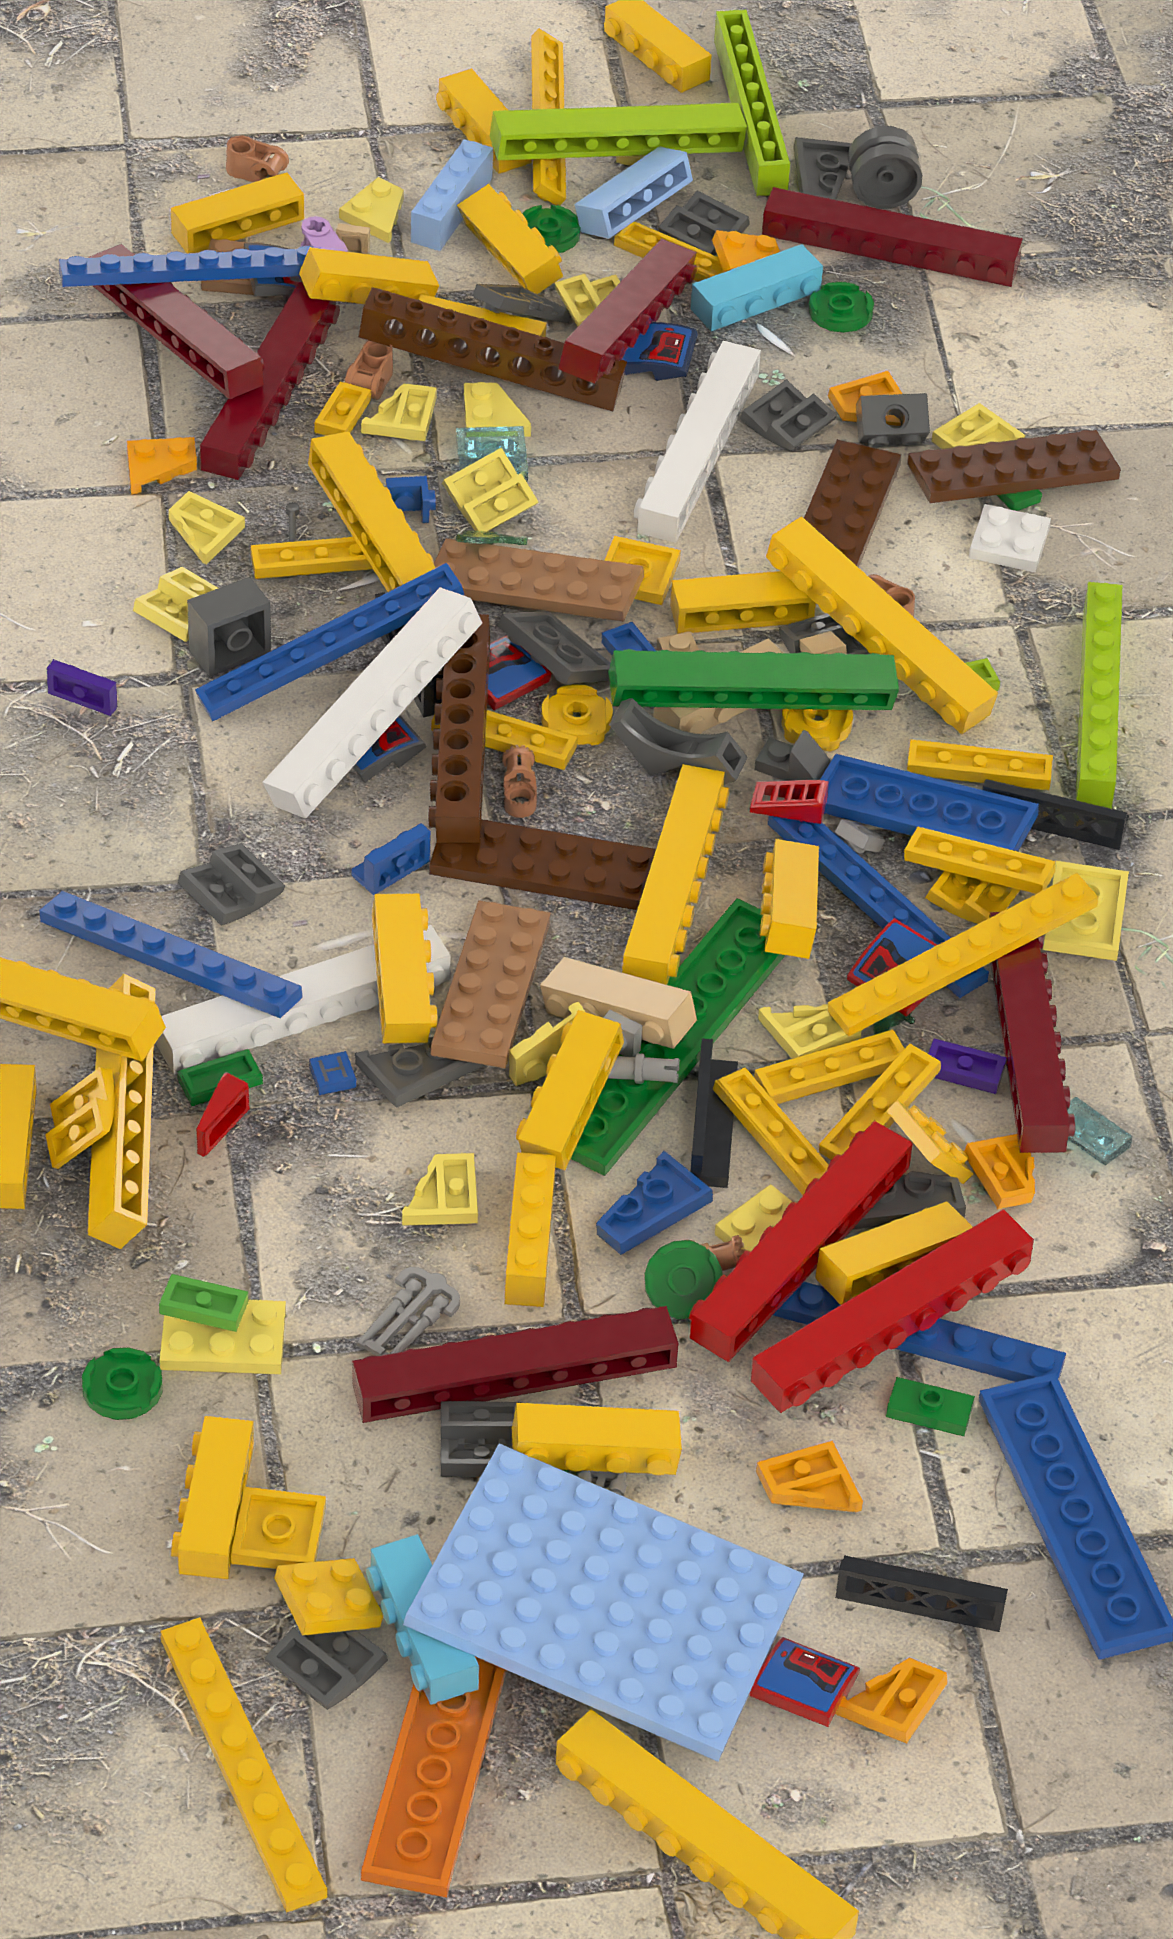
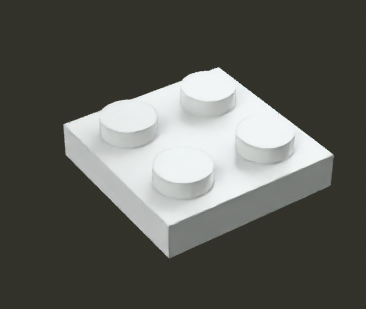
M985 504L970 547L969 558L1036 573L1050 529L1051 518Z

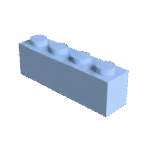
M466 139L462 141L411 211V243L438 251L442 250L463 220L457 205L489 184L492 179L493 147Z
M657 147L575 203L581 233L609 239L692 182L693 178L687 152Z

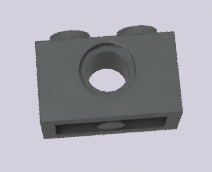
M927 393L860 396L856 403L859 443H868V447H884L888 445V442H901L902 446H916L921 444V441H925L930 433ZM885 416H896L901 422V427H890L886 423Z

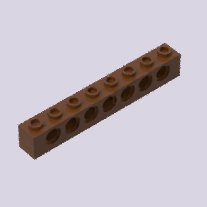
M374 287L371 288L363 307L358 336L365 340L389 347L392 345L396 349L612 412L621 392L628 362L616 360L608 375L604 374L594 384L558 370L564 347L563 342Z
M478 614L482 624L440 669L438 675H443V678L436 679L437 700H442V703H435V725H440V728L433 729V749L439 750V754H432V776H437V780H430V801L436 802V806H429L428 812L429 828H436V843L481 842L491 641L489 614Z

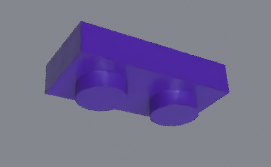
M54 659L46 668L48 694L109 716L117 709V686L115 681Z
M935 1038L928 1053L941 1061V1070L934 1077L935 1079L993 1094L997 1093L1006 1067L1007 1057Z

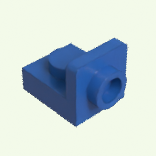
M427 476L386 478V487L389 489L391 498L397 508L402 511H421L422 523H429L430 510H436L435 490H428Z

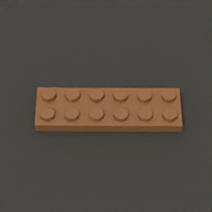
M448 538L445 539L434 561L436 568L447 563L463 587V596L475 601L622 622L625 621L644 578L643 566Z
M478 900L431 1043L432 1056L506 1068L509 1050L514 1043L550 926L551 912Z

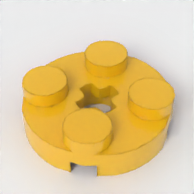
M566 685L557 689L556 695L550 699L548 695L542 703V726L577 736V745H599L605 740V734L611 728L609 724L613 717L612 704L607 697L604 700L598 696L597 690L590 686ZM573 712H579L581 717H573Z
M782 709L781 725L784 729V737L793 744L796 743L802 731L806 730L822 750L831 752L839 748L840 742L844 741L852 730V710ZM815 716L822 717V720L816 721L813 719L815 718Z

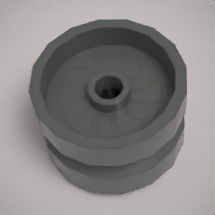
M877 126L864 131L851 144L848 152V163L852 174V184L857 198L864 204L878 209H892L906 204L916 196L922 185L923 174L914 139L905 130L894 126Z

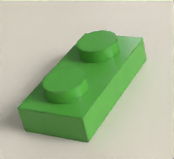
M171 1274L159 1303V1314L237 1332L249 1302L248 1291Z

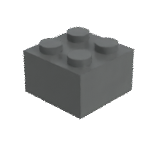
M251 577L187 600L189 652L209 677L250 662L271 651L270 601Z

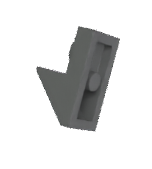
M803 730L794 746L769 737L755 760L754 770L785 781L820 780L831 760L806 730Z

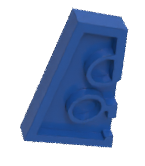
M663 1151L656 1158L657 1164L650 1172L644 1171L639 1176L637 1186L628 1195H622L596 1223L597 1235L620 1255L713 1202V1190L666 1151Z

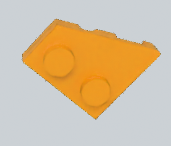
M716 230L712 239L724 272L780 252L776 239L766 235L757 236L741 234L737 231L726 232Z
M884 371L830 387L828 398L842 421L857 422L856 403L860 396L903 393L890 372ZM885 416L888 425L901 426V422L896 416Z
M194 437L127 441L131 495L141 493V486L157 480L161 485L172 480L175 476L185 475L197 470Z
M1017 1134L967 1143L964 1150L969 1157L967 1161L997 1209L1032 1202L1035 1194V1179L1032 1176L1035 1168L1034 1157H1031V1153H1020Z
M833 1441L757 1462L756 1473L772 1504L848 1512L862 1511L863 1500Z
M909 1657L895 1665L889 1673L878 1675L866 1682V1690L849 1700L844 1696L835 1714L907 1744L947 1685V1672Z

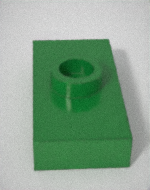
M896 1377L887 1406L886 1417L965 1437L975 1396Z

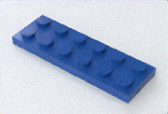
M840 754L834 755L820 779L829 781L828 798L824 814L911 836L917 827H922L1018 852L1038 816V804Z

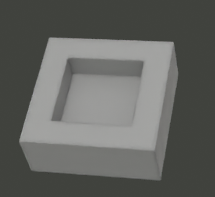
M841 820L835 833L846 839L845 843L852 850L863 854L865 850L879 852L885 842L884 838L858 822Z
M609 1010L603 1018L621 1023L624 1044L619 1054L626 1057H636V1054L641 1051L642 1025Z

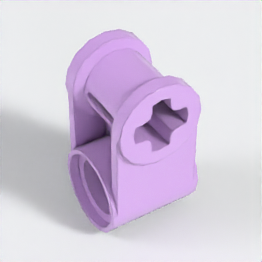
M314 216L306 218L302 222L301 230L304 235V241L301 243V246L348 252L345 243L340 240L326 219Z

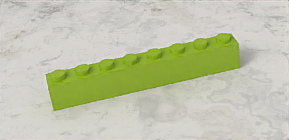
M747 9L716 11L714 43L730 102L739 103L747 124L743 149L756 196H770L773 187L788 190L790 161Z
M739 103L493 111L490 139L497 160L647 155L657 147L684 151L687 154L742 152L747 124Z
M1088 582L1083 609L1075 800L1112 809L1117 773L1123 585Z

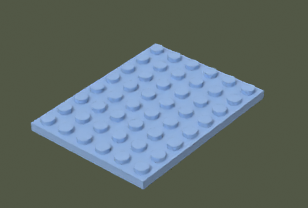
M499 1443L407 1611L403 1625L719 1762L749 1697L756 1677L766 1660L800 1586L804 1573L535 1458L528 1457V1455Z

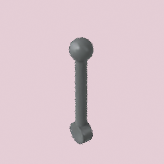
M293 502L286 505V514L289 516V542L296 541V516L300 512L299 505Z

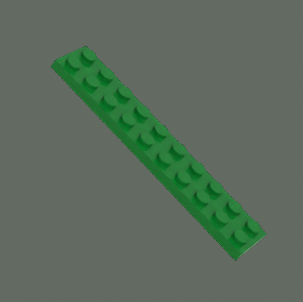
M736 898L679 966L677 976L670 977L667 985L691 991L697 1021L674 1049L641 1040V1051L639 1054H645V1058H679L678 1083L644 1080L643 1084L635 1083V1080L607 1078L573 1152L572 1160L605 1176L700 1061L702 1038L713 1039L714 1043L785 957L782 954L765 952L766 937L760 936L763 916L761 915V909Z

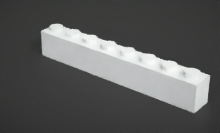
M723 341L717 353L712 352L708 362L707 373L702 372L700 375L697 393H691L689 397L687 413H682L679 417L676 435H670L665 456L660 455L658 458L655 476H650L647 480L644 498H638L636 502L634 518L638 519L637 533L674 543L677 542L759 376L761 350Z
M439 588L263 781L275 807L305 819L312 813L482 624L471 598L443 588Z
M429 925L428 930L423 931L424 940H430L431 962L426 963L427 972H433L435 987L450 980L451 955L432 925ZM374 944L279 976L301 985L303 998L281 1018L222 995L161 1016L166 1028L156 1041V1045L173 1075H175L179 1070L239 1051L263 1046L271 1041L301 1033L306 1029L336 1021L341 1017L371 1009L379 1005Z

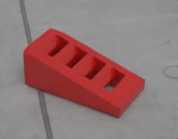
M829 781L756 782L750 805V813L821 824L828 798ZM764 795L771 796L770 801H762Z
M229 1073L223 1074L196 1128L197 1154L202 1157L207 1155L250 1110L248 1083Z

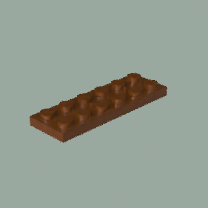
M1082 430L1075 433L1051 434L1043 437L1019 438L1017 440L987 442L986 444L956 446L954 448L937 450L928 449L921 452L908 453L907 460L908 467L929 503L1119 480L1121 471L1120 466L1097 430Z
M837 439L804 519L859 568L901 465L902 454Z
M482 819L480 843H436L429 864V875L638 910L656 849Z

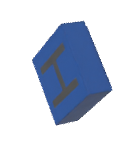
M346 1051L309 1059V1068L319 1095L356 1088V1076Z

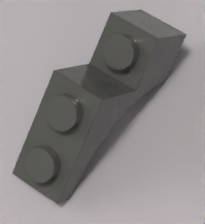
M633 698L621 701L609 724L650 776L681 767L684 764L725 772V785L737 780L748 758L728 731L719 734H696L676 729L651 716Z

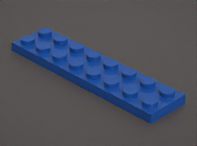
M1056 1373L980 1390V1405L1098 1660L1172 1642L1173 1618Z

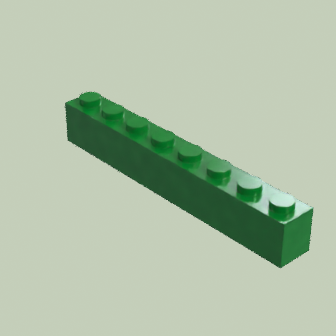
M626 649L623 651H613L608 671L612 707H619L621 701L633 698L641 707L892 710L899 692L894 655H880L877 653L865 655L844 653L811 654L808 652H705L702 650L693 652L669 650L635 651Z

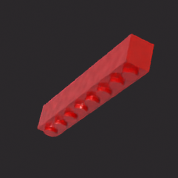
M875 1120L864 1132L858 1131L851 1140L849 1148L842 1155L837 1154L828 1165L827 1171L821 1178H814L807 1186L804 1196L797 1203L791 1202L787 1206L782 1219L774 1227L769 1226L766 1228L752 1251L746 1250L739 1258L736 1268L728 1276H721L716 1282L712 1293L705 1300L701 1299L693 1306L689 1314V1320L691 1321L690 1339L725 1361L730 1362L817 1268L820 1248L843 1240L910 1168L913 1142Z
M1002 1209L754 1356L751 1382L779 1413L792 1406L797 1407L804 1404L815 1392L824 1387L834 1386L845 1374L855 1368L867 1366L875 1356L887 1349L897 1348L907 1337L915 1332L929 1329L937 1319L950 1311H959L970 1299L980 1293L985 1294L992 1291L1000 1281L1010 1275L1022 1273L1031 1262L1034 1239Z

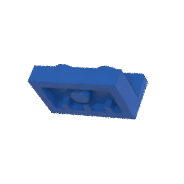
M420 823L412 829L400 833L397 838L380 848L373 849L366 855L364 862L352 868V877L372 895L379 893L430 862L431 831Z

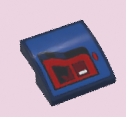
M651 322L645 335L640 334L634 347L626 349L622 360L628 361L625 375L652 371L656 381L686 377L698 336L696 329L672 323Z

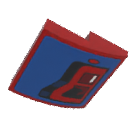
M507 635L490 643L487 703L493 711L548 683L552 675L547 667L532 660L531 654L522 646L512 643Z
M894 918L861 954L848 973L847 980L858 987L937 946V944ZM928 996L898 1012L907 1017Z
M782 1637L763 1663L752 1686L750 1696L829 1727L843 1697L847 1698L860 1673V1667Z

